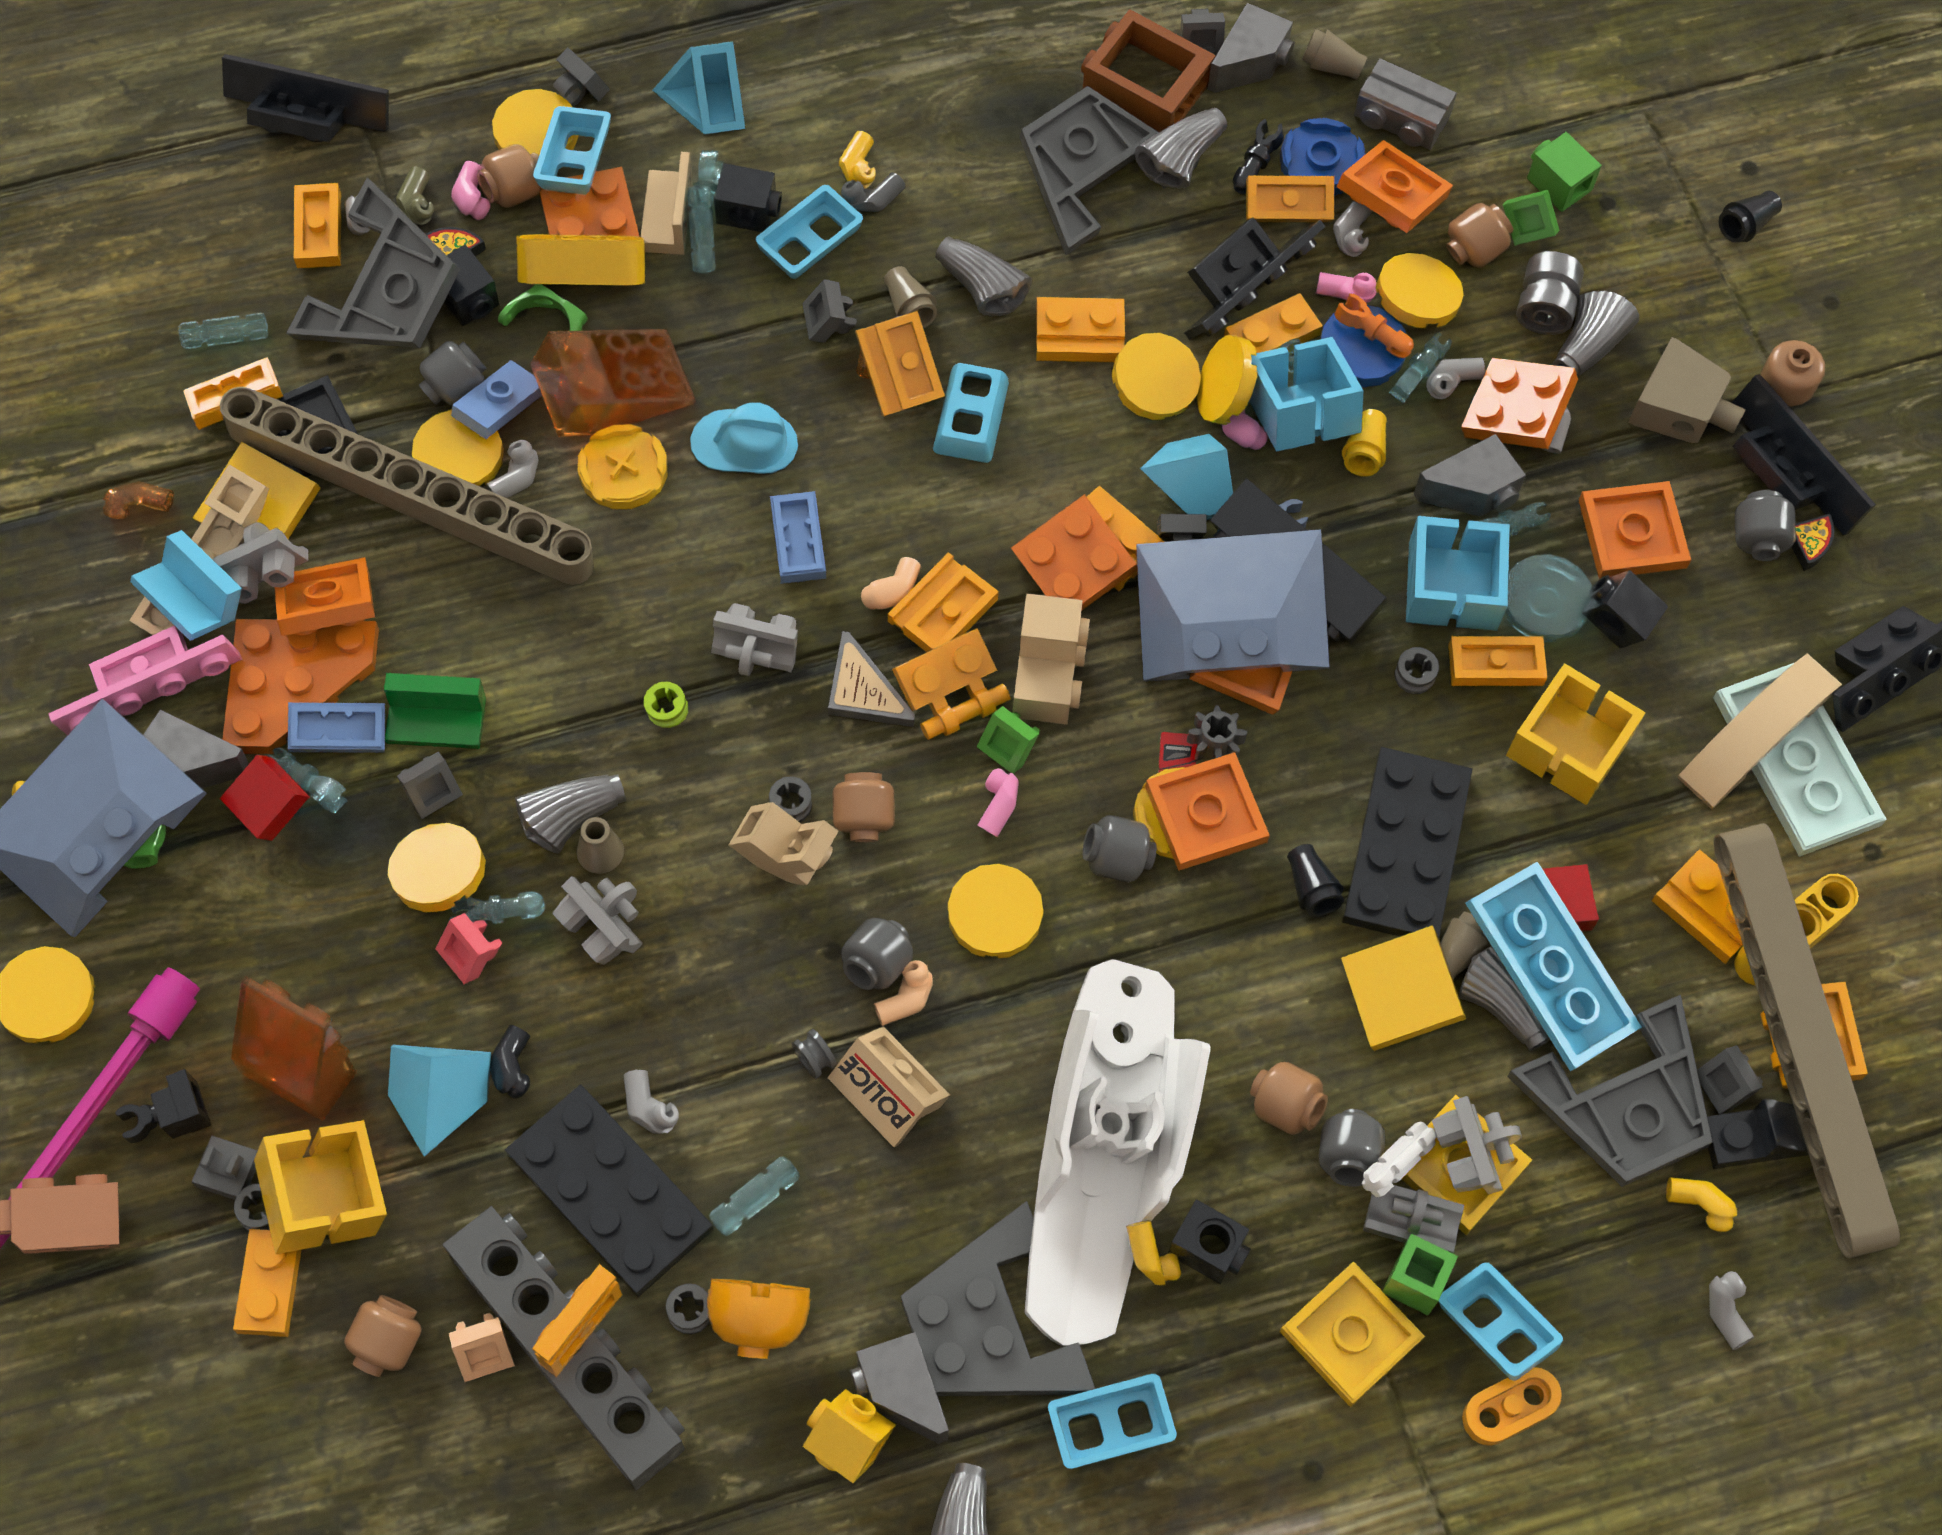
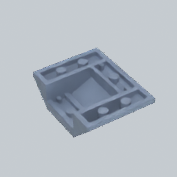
M1321 530L1136 544L1144 682L1189 679L1190 673L1281 667L1283 672L1330 669Z
M101 699L1 807L0 870L71 937H76L108 902L99 893L100 890L161 824L175 829L207 793L107 701Z

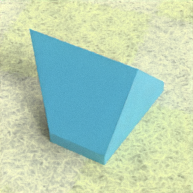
M733 41L690 47L652 90L703 134L745 129Z
M1210 434L1166 443L1140 468L1186 514H1206V520H1210L1233 494L1227 449Z
M404 1045L391 1046L388 1096L424 1157L488 1101L491 1052Z

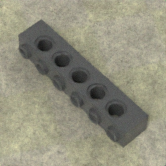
M490 1206L442 1244L450 1259L494 1314L499 1317L502 1324L637 1491L685 1451L682 1440L679 1437L685 1429L666 1406L658 1412L646 1397L653 1392L652 1388L635 1367L628 1372L624 1370L615 1358L621 1350L603 1328L596 1333L594 1331L591 1333L557 1377L540 1365L532 1348L545 1327L556 1319L569 1303L574 1291L570 1289L565 1294L560 1291L552 1281L558 1275L557 1271L541 1251L532 1256L521 1241L528 1236L510 1213L501 1218L496 1210ZM511 1256L518 1259L517 1267L511 1274L497 1276L492 1273L494 1264L500 1258ZM541 1294L549 1298V1304L542 1313L529 1315L523 1312V1306L531 1296ZM607 1372L613 1378L610 1387L605 1392L593 1394L585 1389L586 1381L592 1374ZM628 1411H638L645 1416L643 1426L632 1434L620 1432L617 1429L619 1418Z

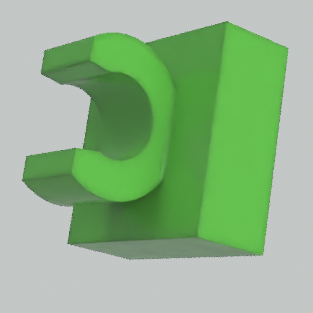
M1548 190L1509 199L1503 204L1505 215L1513 227L1511 235L1514 246L1556 236L1560 231Z
M1002 706L992 714L977 748L1014 774L1023 767L1039 735L1040 729L1036 726L1031 728L1019 719L1020 714L1017 712L1011 713Z

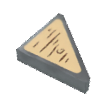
M842 631L828 714L914 727V712L849 632Z

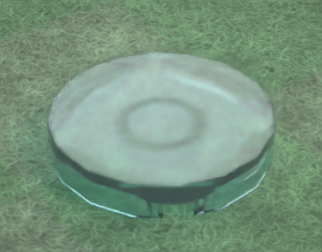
M1551 554L1532 555L1516 563L1508 573V607L1505 611L1508 615L1506 618L1512 627L1523 635L1543 636L1544 642L1556 641L1557 638H1564L1566 636L1570 637L1578 633L1588 620L1582 614V611L1591 600L1589 596V591L1592 588L1591 582L1581 568L1566 558Z

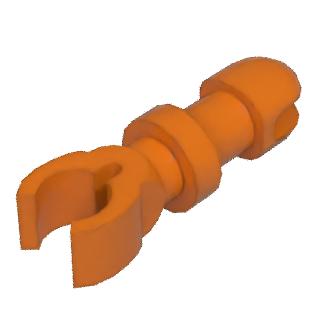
M1349 293L1345 306L1343 303L1338 304L1334 315L1339 322L1348 327L1363 329L1366 338L1371 341L1377 339L1387 346L1386 351L1397 358H1406L1411 354V350L1414 347L1413 339L1403 331L1399 330L1397 332L1386 324L1387 319L1382 315L1378 314L1375 317L1362 298Z

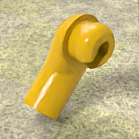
M856 131L839 159V166L847 182L851 180L859 181L863 184L864 188H868L875 180L876 170L874 167L869 168L865 157L873 146L874 140L864 131Z
M1669 1177L1666 1187V1199L1668 1202L1701 1206L1708 1212L1706 1223L1712 1230L1727 1232L1733 1228V1217L1737 1216L1736 1204L1713 1183Z
M1151 1220L1136 1222L1126 1226L1137 1268L1155 1285H1166L1165 1281L1178 1280L1181 1276V1270L1177 1255L1169 1253L1159 1257Z

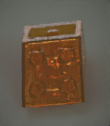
M667 329L549 331L530 363L558 437L593 435L598 430L612 425L637 423L692 405L696 401Z
M245 976L240 988L231 1055L232 1061L239 1072L245 1077L323 1121L356 1074V1070L348 1057L350 1051L340 1043L339 1040L342 1036L330 1025L333 1019L314 1005L307 1004L302 1009L290 1002V994L270 980L265 979L261 985Z

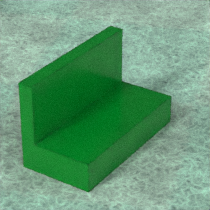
M386 673L384 692L389 703L385 734L386 744L480 749L486 696L480 678Z

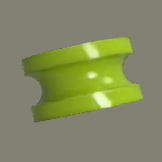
M659 682L649 688L644 696V707L648 717L657 726L672 728L683 722L688 714V703L682 689L677 684ZM667 697L669 702L672 697L675 698L672 701L674 709L665 713L664 709L661 708L660 713L656 712L659 709L657 701L660 698Z

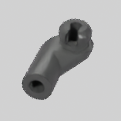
M891 172L875 188H864L863 184L859 181H848L842 186L841 195L858 212H879L893 201L906 188V185L898 174Z

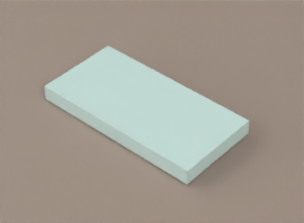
M1794 663L1718 690L1713 699L1726 723L1728 724L1753 699ZM1823 705L1809 718L1806 717L1752 768L1799 857L1880 827L1887 820Z

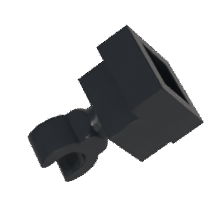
M186 1069L166 1076L169 1087L150 1094L153 1105H142L139 1107L128 1104L117 1109L115 1114L123 1121L132 1117H138L137 1126L122 1134L129 1143L142 1141L148 1136L150 1130L156 1128L158 1124L172 1139L211 1126L198 1082Z

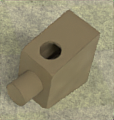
M1672 337L1638 399L1628 423L1686 442L1698 443L1708 423L1734 433L1746 409L1722 399L1731 380V376L1727 371Z

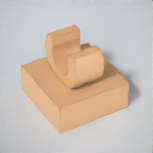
M487 1313L483 1315L485 1322L466 1327L464 1321L457 1324L456 1331L449 1333L452 1350L464 1382L515 1366L499 1317L494 1318L492 1314Z

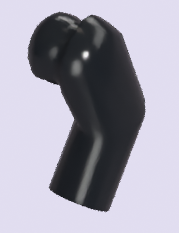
M509 1025L491 1055L490 1073L495 1088L501 1094L507 1093L513 1099L522 1097L530 1087V1078L528 1075L521 1073L517 1060L529 1041L530 1035L517 1026Z

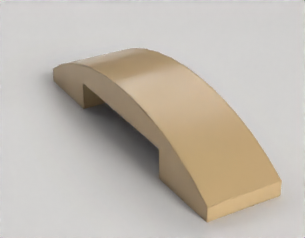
M228 465L205 501V504L211 507V509L195 532L192 540L211 559L244 543V529L253 523H257L269 488L235 467ZM146 597L143 598L129 620L152 635L174 626Z
M1807 653L1775 679L1731 720L1686 766L1677 778L1712 810L1745 779L1747 773L1806 717L1809 718L1842 684Z

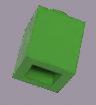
M1565 132L1552 142L1550 140L1542 142L1535 149L1531 156L1533 162L1527 179L1539 191L1548 190L1551 202L1563 212L1593 190L1602 165L1572 136Z
M1411 1234L1402 1247L1382 1292L1413 1309L1429 1315L1440 1299L1458 1256Z

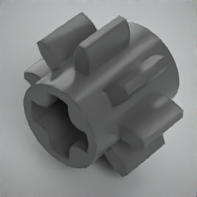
M1217 705L1214 711L1206 716L1200 712L1196 713L1194 719L1196 728L1190 729L1187 735L1188 743L1197 744L1194 759L1200 760L1204 758L1212 760L1234 752L1237 758L1239 757L1240 749L1238 745L1245 743L1247 731L1237 729L1238 713L1230 715L1221 711Z

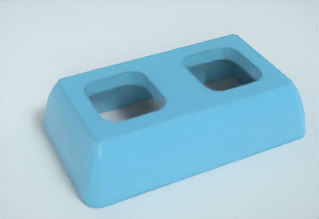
M558 106L554 109L533 173L535 181L542 189L586 195L590 191L609 131L611 114L606 111ZM572 135L595 138L591 150L587 152L568 150L565 147L568 138ZM562 167L584 170L582 180L557 177L556 175Z
M822 185L756 237V242L760 250L790 278L797 279L854 234L861 226L863 216L829 185ZM822 216L830 217L842 228L841 231L829 240L822 239L810 228ZM790 241L799 242L810 252V255L797 265L790 264L778 253Z
M957 363L953 366L933 446V451L936 454L984 463L992 460L1009 385L1008 377L1002 370L964 363ZM964 376L991 380L989 394L985 397L964 394L960 390ZM963 412L981 416L983 422L980 432L972 435L954 431L952 424L955 414Z
M1490 1263L1480 1264L1442 1292L1439 1304L1443 1311L1512 1381L1520 1379L1552 1355L1563 1341L1562 1335ZM1480 1298L1489 1299L1502 1313L1484 1328L1476 1327L1463 1314L1466 1308ZM1514 1333H1522L1536 1347V1351L1520 1363L1514 1364L1497 1347Z
M1149 1374L1056 1399L1048 1405L1064 1466L1069 1469L1169 1443L1175 1440L1177 1436L1161 1379L1156 1374ZM1142 1401L1147 1406L1152 1430L1145 1434L1128 1437L1123 1432L1118 1408L1122 1405ZM1092 1414L1098 1419L1103 1443L1097 1447L1078 1450L1073 1444L1068 1423L1074 1418Z

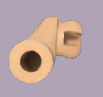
M901 558L894 576L875 580L870 585L864 587L861 592V600L864 606L870 610L895 607L914 587L921 569L920 563L913 558Z
M910 961L902 972L904 977L898 994L874 1003L877 1017L882 1026L919 1013L925 1007L933 986V978L924 962Z

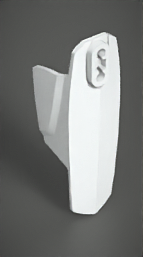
M1114 959L1091 967L1079 993L1065 1037L1054 1084L1038 1179L1029 1254L1025 1314L1045 1336L1060 1346H1069L1079 1342V1345L1089 1344L1115 1334L1134 1260L1126 1226L1146 1220L1152 1221L1168 1204L1173 1187L1183 1177L1201 1102L1210 1054V1045L1208 1043L1194 1039H1174V989L1159 972ZM1121 983L1130 985L1133 990L1132 997L1123 993ZM1118 1024H1122L1121 1032L1125 1037L1124 1043L1118 1042L1113 1036V1029Z

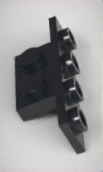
M228 54L222 57L223 96L251 102L247 108V124L262 127L271 133L285 132L303 136L312 142H330L345 123L383 132L389 129L388 89Z
M1254 217L1237 228L1187 272L1213 305L1212 309L1184 332L1187 338L1190 340L1202 333L1210 337L1229 322L1225 315L1232 308L1235 307L1237 311H1240L1258 296V293L1255 291L1257 286L1263 281L1269 285L1288 270L1284 263L1290 257L1294 256L1297 260L1317 244L1313 237L1326 227L1322 221L1319 220L1299 231L1279 250Z
M1760 374L1755 375L1732 401L1733 404L1746 409L1741 419L1751 430V432L1743 434L1732 447L1743 458L1745 466L1756 473L1770 490L1779 492L1783 495V498L1789 500L1795 510L1815 503L1825 515L1830 514L1833 524L1843 535H1847L1876 505Z
M1902 606L1834 651L1836 665L1856 676L1855 679L1832 693L1837 729L1844 732L1942 667V621L1935 624Z

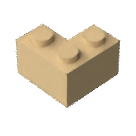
M1026 594L1013 702V712L1021 715L1019 719L1068 724L1069 708L1079 709L1082 681L1073 680L1074 667H1084L1090 619L1081 618L1083 600Z

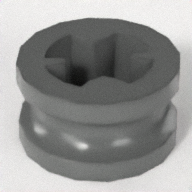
M1412 647L1400 655L1394 672L1395 681L1405 692L1422 694L1433 686L1439 671V663L1435 655L1429 650L1421 647ZM1412 663L1422 665L1421 672L1423 674L1421 678L1411 676L1413 672L1410 670Z
M793 776L784 777L777 780L771 787L769 792L770 802L775 803L798 822L804 821L809 816L812 809L811 790L806 782ZM790 792L797 793L800 806L795 807L794 803H792V809L783 808L781 796L786 794L787 798H789Z
M814 1029L807 1032V1039L805 1041L797 1039L791 1043L798 1059L815 1079L822 1076L821 1070L824 1067L831 1069L837 1065V1061L830 1048Z
M252 1184L245 1187L237 1195L234 1202L235 1215L248 1231L249 1229L270 1230L267 1215L261 1212L262 1219L254 1220V1216L247 1210L249 1204L253 1202L257 1205L256 1199L262 1198L260 1184Z
M683 1284L676 1287L670 1293L666 1301V1312L670 1324L675 1330L683 1334H695L701 1332L709 1325L708 1293L704 1288L696 1284ZM687 1297H693L696 1305H704L703 1312L696 1311L697 1319L692 1321H686L683 1313H675L677 1305L683 1307L682 1299Z

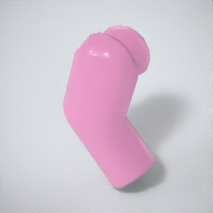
M999 768L994 769L986 780L985 786L987 790L996 795L977 824L998 837L1015 809L1019 781L1013 773L1008 775Z

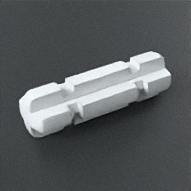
M1417 1122L1405 1132L1407 1136H1401L1378 1159L1379 1162L1373 1163L1364 1172L1363 1188L1366 1191H1371L1375 1197L1384 1196L1394 1187L1392 1183L1399 1182L1421 1160L1420 1156L1426 1155L1435 1146L1437 1135L1434 1128H1428L1424 1122Z

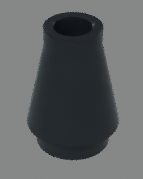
M1768 190L1760 195L1727 204L1719 216L1720 231L1731 242H1748L1752 240L1771 218L1781 211V199L1775 192Z
M1303 844L1292 849L1288 853L1287 859L1291 865L1299 907L1307 910L1309 916L1315 918L1329 915L1340 908L1344 902L1342 896L1343 885L1318 856L1313 845Z

